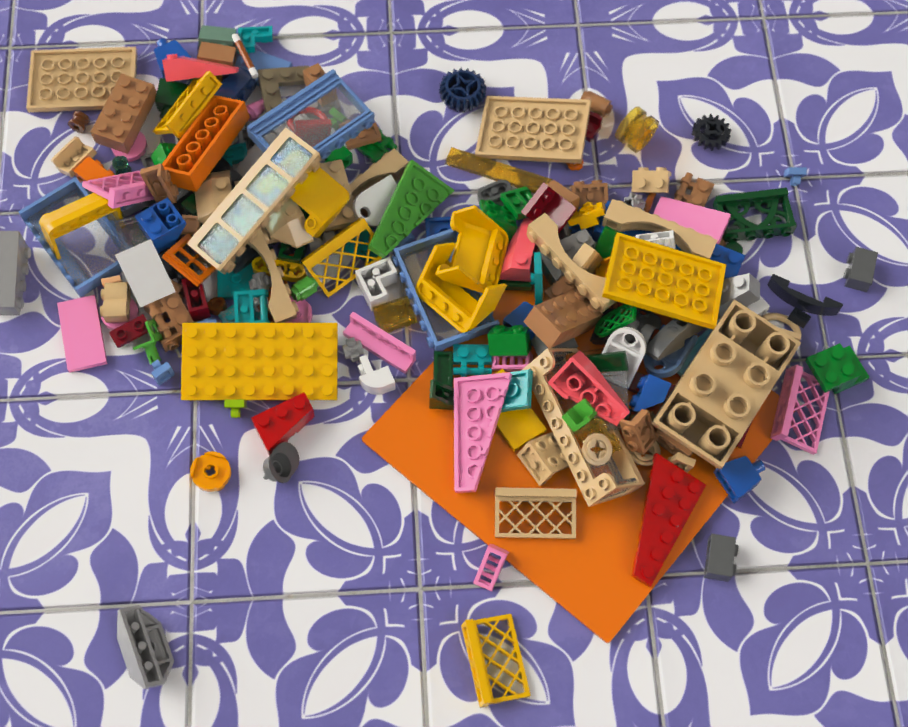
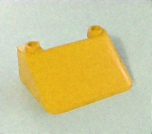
M294 151L278 167L294 178L310 158L300 151ZM319 168L316 172H307L308 177L302 184L298 183L296 185V191L290 197L310 214L305 220L304 228L314 238H319L350 199L348 190L322 168ZM273 169L259 182L255 189L261 194L269 195L277 187L283 191L289 184V181Z
M475 205L454 211L451 216L450 227L459 234L450 266L447 264L439 265L435 275L443 281L483 293L486 287L498 285L509 242L508 235L504 229Z

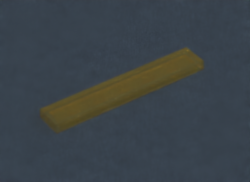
M451 147L445 161V165L495 181L507 180L513 187L521 188L526 186L532 193H536L543 182L548 184L553 180L491 159L475 156V154Z

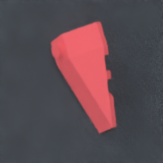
M177 54L166 55L167 58L162 60L166 82L202 78L207 71H210L214 76L233 74L239 71L238 67L185 56L178 57Z
M529 218L523 219L507 246L500 280L531 282V273L534 271V252H537L538 246L532 243L526 234L528 225L533 222Z
M581 351L573 355L548 382L561 397L567 400L570 399L579 403L586 398L596 410L597 416L616 426L621 419H624L630 413L629 409L597 367Z

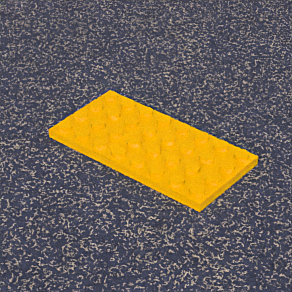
M182 323V401L289 400L305 392L309 400H337L338 323Z

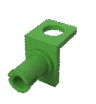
M155 319L145 322L151 340L133 347V350L139 348L145 350L150 365L156 360H162L155 344H157V341L162 340L163 337L158 330V324Z

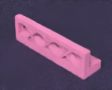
M355 312L351 313L350 323L343 331V335L348 339L354 337L356 341L360 340L364 349L406 374L416 361V350Z

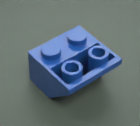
M168 197L134 215L140 230L148 240H152L157 253L174 245L186 226L185 220Z
M651 374L641 377L636 387L639 388L637 395L632 396L629 402V406H631L630 411L638 412L641 409L664 402L672 383Z

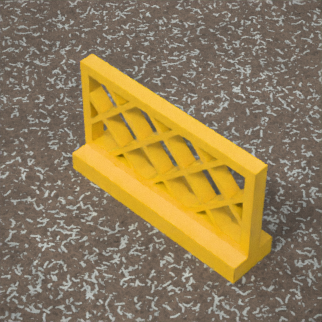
M207 71L202 78L193 79L153 132L156 135L174 134L177 138H181L221 87L222 83L210 71Z
M363 217L358 218L301 260L328 298L356 278L353 271L360 269L354 267L356 257L366 258L365 266L382 259L379 256H369V249H367L366 256L356 254L358 243L369 246L374 235ZM365 229L370 234L369 243L359 241V235ZM347 242L355 243L354 254L343 252L344 245ZM332 253L340 254L339 264L328 263L329 255ZM343 254L353 256L351 267L341 265ZM317 264L325 265L323 275H316L311 268ZM328 266L338 267L336 278L326 276ZM340 269H351L350 277L347 279L339 278ZM325 279L336 280L335 288L328 292L324 287Z
M505 614L477 620H465L461 627L479 707H487L491 704L530 697L531 694L512 615ZM507 620L509 629L506 634L496 628L499 621ZM485 624L491 628L486 637L478 632L477 625ZM492 631L503 637L499 645L488 639ZM505 639L513 644L514 649L511 654L501 648ZM485 642L496 649L491 658L483 653L482 647ZM497 651L508 657L503 666L493 660ZM510 659L518 665L516 674L505 668ZM490 663L500 669L496 678H493L487 672V667ZM502 672L513 678L508 687L498 681ZM515 680L522 684L524 693L517 694L510 689ZM495 684L505 690L502 697L493 698L492 688Z

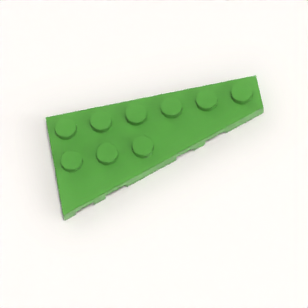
M409 161L370 241L368 249L381 258L386 257L455 190L415 161Z

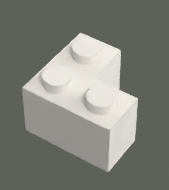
M390 257L355 270L356 282L370 310L373 311L388 305V294L384 287L398 282L397 271Z

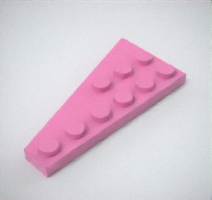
M511 372L454 378V486L456 493L476 492L511 381Z

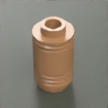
M584 91L581 99L591 100L590 111L602 117L611 113L613 105H611L612 101L591 91Z

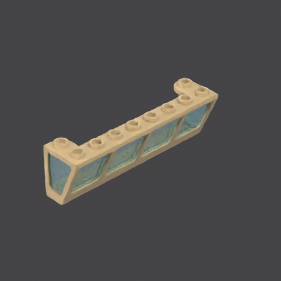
M285 127L187 244L224 275L227 272L230 273L236 267L235 257H240L246 250V244L249 241L253 242L259 235L257 231L261 227L265 228L271 221L269 217L274 212H279L284 205L282 202L285 198H290L296 191V185L298 183L302 184L308 177L307 172H316L322 165L320 163L322 160L320 153Z

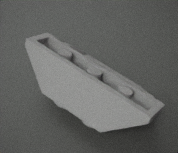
M140 605L119 609L117 640L130 678L143 689L165 684L174 659L161 622L144 611Z

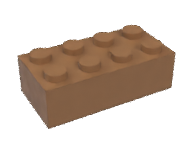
M121 73L90 131L95 143L128 154L155 102L157 92L154 84Z
M574 289L535 305L523 322L551 349L592 330L604 314L598 309L593 308L589 299L585 295H581L577 289Z

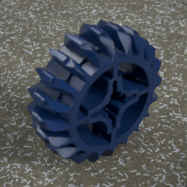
M460 68L459 71L453 69L452 73L448 71L447 76H443L439 94L445 106L450 105V109L456 108L457 112L463 109L465 113L466 109L472 111L473 107L478 108L479 104H482L486 96V84L484 78H481L480 74H476L475 70L470 72L468 68L466 70Z

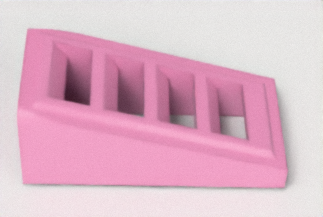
M530 351L527 356H492V370L500 371L503 369L506 372L521 371L533 361V355ZM499 357H502V365H499ZM507 358H510V365H507ZM515 358H518V365H515Z
M490 544L487 547L473 584L492 592L509 551ZM491 552L501 556V559L490 555ZM490 560L494 563H497L498 566L496 567L494 565H491L487 563V561ZM484 568L494 571L495 574L484 571ZM481 575L491 579V583L481 579Z

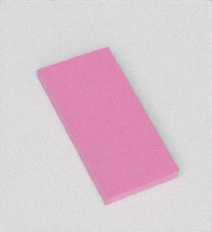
M661 196L653 213L665 220L674 221L683 227L692 228L701 234L710 235L718 240L716 244L720 243L731 218L729 213Z
M91 295L57 303L69 373L108 364L96 296Z

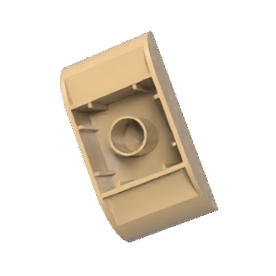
M734 299L697 352L651 424L720 470L801 342Z

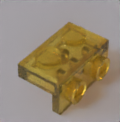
M408 296L372 308L378 327L387 333L418 323Z
M593 418L574 433L581 442L588 435L600 433L610 440L612 454L622 449L619 445L620 440L616 435L610 434L606 429L608 428L607 424L601 418ZM595 444V447L590 448V450L594 451L597 455V452L603 450V448L597 447Z

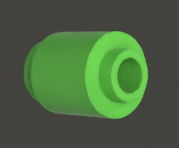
M305 276L292 285V288H290L292 294L290 295L296 302L303 301L317 292L318 284L313 277Z

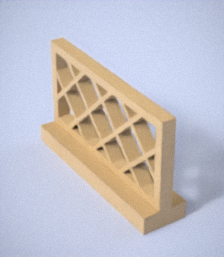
M496 487L495 537L576 539L577 489ZM499 501H508L513 508L505 515L499 509ZM522 502H528L533 507L526 516L518 508ZM542 502H548L553 507L546 516L537 508ZM563 502L571 503V512L567 516L558 509ZM514 510L523 517L516 525L508 518ZM534 510L543 517L536 526L527 518ZM555 510L564 518L557 526L547 518ZM499 513L503 516V518L500 521ZM506 519L513 528L508 533H499V524ZM524 520L533 527L529 533H522L517 528ZM544 520L554 528L548 534H543L537 528ZM565 520L571 525V534H563L558 529Z

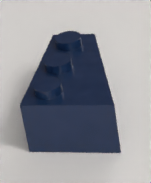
M238 67L239 71L229 74L214 95L241 100L246 103L252 91L255 90L257 82L252 78L249 70Z

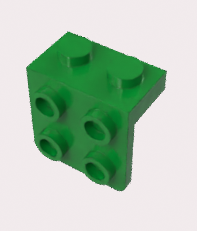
M481 199L479 202L480 210L506 231L510 242L518 228L515 217L505 205L500 206L491 200Z

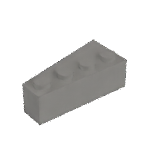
M0 231V315H20V311L24 307L23 292L26 291L25 277L29 273L27 263L28 258H31V248L28 247L19 231Z

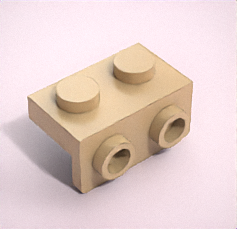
M75 136L51 161L60 173L74 177L73 170L88 156L93 159L97 152L94 148L84 145Z
M639 167L638 170H633L631 192L669 193V176H671V172L667 171V168L657 167L656 170Z

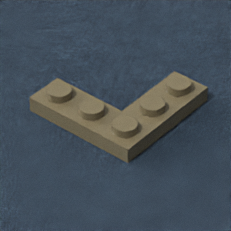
M309 65L257 69L265 113L282 103L279 87L305 85L303 70L309 68Z

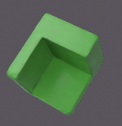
M584 398L570 408L562 416V419L575 432L591 421L597 412L588 400Z

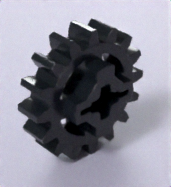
M712 114L708 118L703 115L702 119L698 118L693 125V140L699 141L698 146L704 145L705 150L707 147H710L711 151L714 150V147L720 150L721 146L725 147L730 139L731 129H728L730 124L724 123L725 118L720 120L719 115L715 118Z

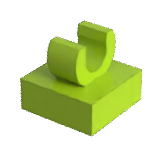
M224 400V408H231L232 418H240V408H247V400Z

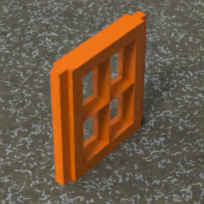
M186 234L167 250L161 258L198 287L217 269L211 264L206 268L196 260L201 256L197 253L193 257L183 249L192 238L190 234ZM202 244L199 246V248L202 251H204L208 256H210L215 262H217L218 264L222 263V261L219 258H217ZM180 252L189 261L185 264L174 254ZM193 263L203 273L198 275L188 266Z

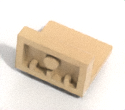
M553 432L528 441L517 454L539 486L545 484L554 473L569 467Z

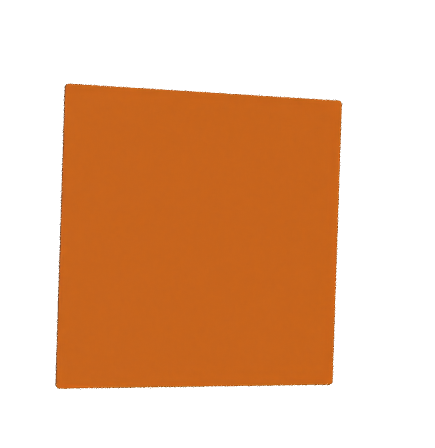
M543 275V298H544V292H545V290L548 289V287L550 288V284L548 283L547 279H546L545 276ZM534 284L532 291L504 290L493 311L494 320H499V325H503V319L523 302L526 301L532 306L535 304ZM640 312L641 314L646 315V312ZM653 312L660 317L661 326L663 324L667 325L673 320L671 317ZM594 328L575 337L579 346L577 349L581 352L601 349L606 344H593L590 341ZM655 329L652 338L658 333L659 330ZM484 334L460 344H488V335ZM453 346L446 348L443 351H453ZM532 346V349L530 351L533 355L534 360L538 357V355L534 347ZM499 357V365H502V357ZM507 358V365H510V358ZM515 358V365H518V358ZM642 359L637 372L647 375L649 373L646 371ZM433 361L364 434L362 442L486 545L493 544L509 551L506 558L509 564L605 643H610L728 496L713 473L716 467L695 453L691 455V458L695 459L696 462L688 473L706 484V487L652 586L648 587L632 577V571L639 544V532L643 522L642 516L646 493L650 483V471H652L653 465L645 467L634 462L645 483L643 486L630 494L588 507L570 467L554 473L545 484L539 486L517 456L523 447L513 451L496 427L476 492L456 493L454 486V410L429 409L430 380L433 379L434 370ZM492 363L491 365H484V368H492ZM453 365V367L461 368V365ZM467 365V368H478V365ZM557 365L545 375L548 382L560 370ZM657 365L654 367V369L659 370L662 369L664 366ZM676 373L673 376L660 379L676 385L681 377ZM453 375V388L454 378H459L461 375ZM610 384L630 411L631 406H629V402L632 396L637 395V393ZM552 388L554 394L558 395V393ZM532 390L531 408L547 429L544 434L539 436L541 437L552 432ZM771 390L755 415L741 449L735 447L726 462L747 456L751 463H754L773 440L770 437L780 397L773 390ZM563 398L558 400L564 414L577 404L570 399ZM664 403L646 408V410L649 412L653 411L657 415ZM630 411L624 419L630 421L631 415L635 412ZM618 424L616 427L625 443L620 424ZM590 430L574 434L581 448L583 447L582 441L588 435H591ZM596 444L595 447L590 448L596 455L600 451ZM660 446V455L668 460L669 457L674 456ZM606 464L591 468L595 478L603 473L611 474ZM495 488L577 489L576 539L496 538ZM619 489L614 490L610 494L619 492ZM499 501V509L506 515L513 506L508 501ZM522 502L518 506L525 516L533 509L528 502ZM542 502L537 507L545 516L553 509L548 502ZM563 502L558 509L567 516L571 512V503ZM516 510L508 516L514 525L523 519ZM536 510L527 517L535 526L543 519ZM556 510L547 517L555 526L564 519ZM499 513L500 521L503 518V516ZM506 519L499 524V533H508L513 528ZM526 520L517 527L522 533H529L533 529ZM546 520L537 527L543 534H548L554 529ZM565 520L558 529L563 534H571V525Z

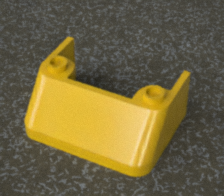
M96 193L85 196L53 212L46 213L39 221L43 235L58 260L61 259L55 242L56 238L112 213L121 229H125L120 207L114 209L109 207L108 199Z
M452 242L435 245L416 284V293L421 300L462 333L471 331L495 310L507 285L503 283L486 287L482 296L477 301L460 286L443 281L435 275L439 265L447 264L450 266L449 258L456 244Z

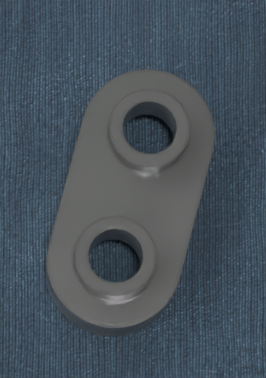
M502 179L481 187L477 192L478 202L481 199L491 200L494 203L500 201V193H504L500 192V190L505 192L511 191V184L507 180Z

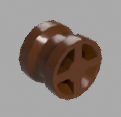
M75 111L73 119H70L68 122V126L78 133H84L86 130L85 126L90 123L91 119L85 113Z

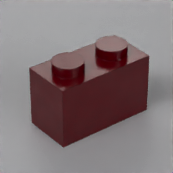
M187 278L181 279L192 320L195 322L211 318L203 283L197 287Z

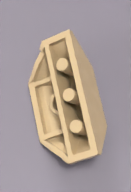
M230 170L210 173L198 191L195 192L197 217L201 224L206 222L233 190ZM234 205L222 220L236 231L232 222V218L236 217ZM219 223L212 230L219 238L233 237Z
M277 187L272 194H261L258 200L265 206L270 207L282 191ZM286 197L282 202L284 204L279 212H274L269 217L271 221L265 228L272 239L292 245L294 248H300L313 242L314 239L304 228L306 219L300 207L291 198ZM255 204L254 209L259 214V217L264 214V210Z

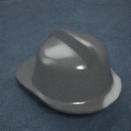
M280 443L264 461V480L269 479L280 483H287L299 465L298 451L291 443Z

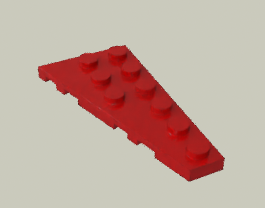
M658 453L653 455V466L649 477L650 483L646 493L642 516L643 522L639 532V544L632 571V577L648 587L652 586L706 487V484Z

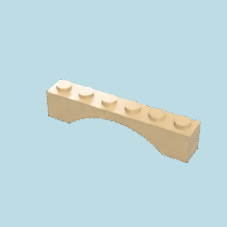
M395 149L386 152L382 159L377 163L371 164L366 172L359 174L349 184L353 200L360 193L376 184L378 180H382L390 174L395 182H397L402 177L409 161Z
M612 199L602 226L610 227L619 232L644 230L655 233L674 230L675 244L683 252L710 259L718 241L710 235L701 234L692 228L683 227L674 221L665 220L656 214L647 213L641 208L632 207L623 201Z
M252 210L232 218V222L236 232L244 237L260 217L259 214L255 215ZM260 228L257 231L259 233L257 238L253 242L249 241L247 244L258 252L269 269L272 289L268 307L275 323H285L297 318L296 312L299 309L295 301L291 302L289 295L292 293L288 283L284 284L282 280L284 273L281 266L277 267L274 260H277L274 250H269L267 243L270 240L267 233H262Z
M546 213L528 225L526 233L528 239L539 247L544 256L549 257L554 267L564 273L565 278L577 287L581 295H585L589 299L593 308L603 313L617 302L602 297L605 277L585 271L569 258L560 243L558 225Z

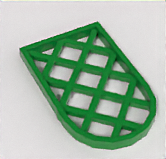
M623 304L610 311L597 322L594 329L595 334L598 337H605L615 330L636 320L637 307L633 306L631 308V305Z

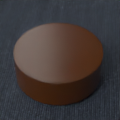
M214 297L208 302L212 315L217 316L227 309L226 301L222 297Z

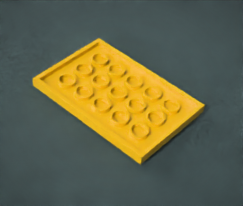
M617 232L602 297L714 330L717 325L726 264Z

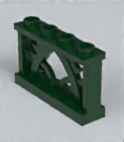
M787 188L716 196L713 203L714 210L721 212L726 210L731 214L730 221L735 220L732 228L734 226L739 228L730 230L726 227L722 236L725 242L752 241L756 238L769 239L774 236L786 237L793 234L797 224L788 199L789 193ZM781 203L783 211L777 210L778 204ZM750 207H755L759 212L768 214L759 225L743 217L747 214ZM775 215H780L786 219V223L776 224L777 221L782 222L781 218Z

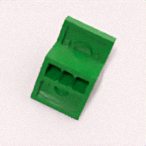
M840 343L809 356L805 360L824 393L832 390L834 394H837L870 378L850 346L843 348Z

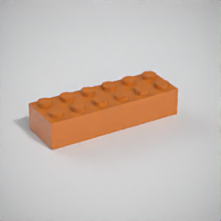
M216 95L210 99L162 163L165 170L169 171L173 184H176L178 188L198 191L249 120L250 116L245 101Z

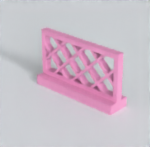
M140 171L83 181L82 187L108 199V206L113 209L154 200L140 175Z
M794 365L785 371L770 438L775 441L783 440L814 455L818 449L829 392L824 393L823 391V394L819 396L815 388L816 385H819L818 381L814 376L804 372L803 367L799 365ZM801 377L806 380L808 387L803 388L800 382ZM809 388L815 398L811 401L805 392ZM799 393L805 402L801 406L797 401V394ZM814 401H816L819 406L818 413L815 412L811 404ZM804 406H807L811 414L807 418L801 409ZM795 410L797 411L801 419V421L797 423L795 422L793 417V412ZM813 418L816 424L814 430L811 429L807 421ZM803 423L807 431L804 435L801 434L797 426ZM790 428H793L797 436L796 439L788 436ZM808 435L812 441L811 447L804 440V437Z

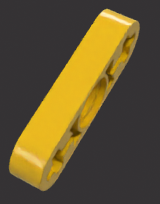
M257 257L252 261V268L255 274L266 272V275L271 276L262 257ZM274 260L276 266L284 268L282 280L298 282L306 276L305 267L302 264ZM260 264H264V266H262L261 269H258V266H260ZM297 270H299L300 273H298V275L295 276L294 273H296Z

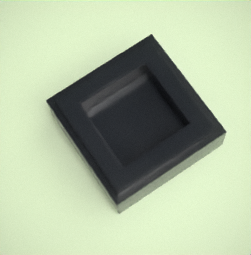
M795 307L787 319L804 329L811 316Z

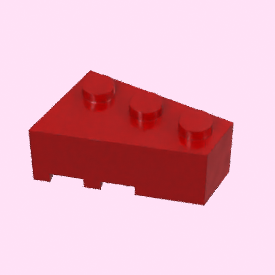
M305 392L251 417L270 456L280 443L288 442L315 415Z

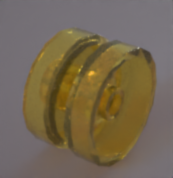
M637 106L622 120L615 133V138L623 144L628 142L627 147L637 153L652 139L659 126V121L653 116L647 117V112Z

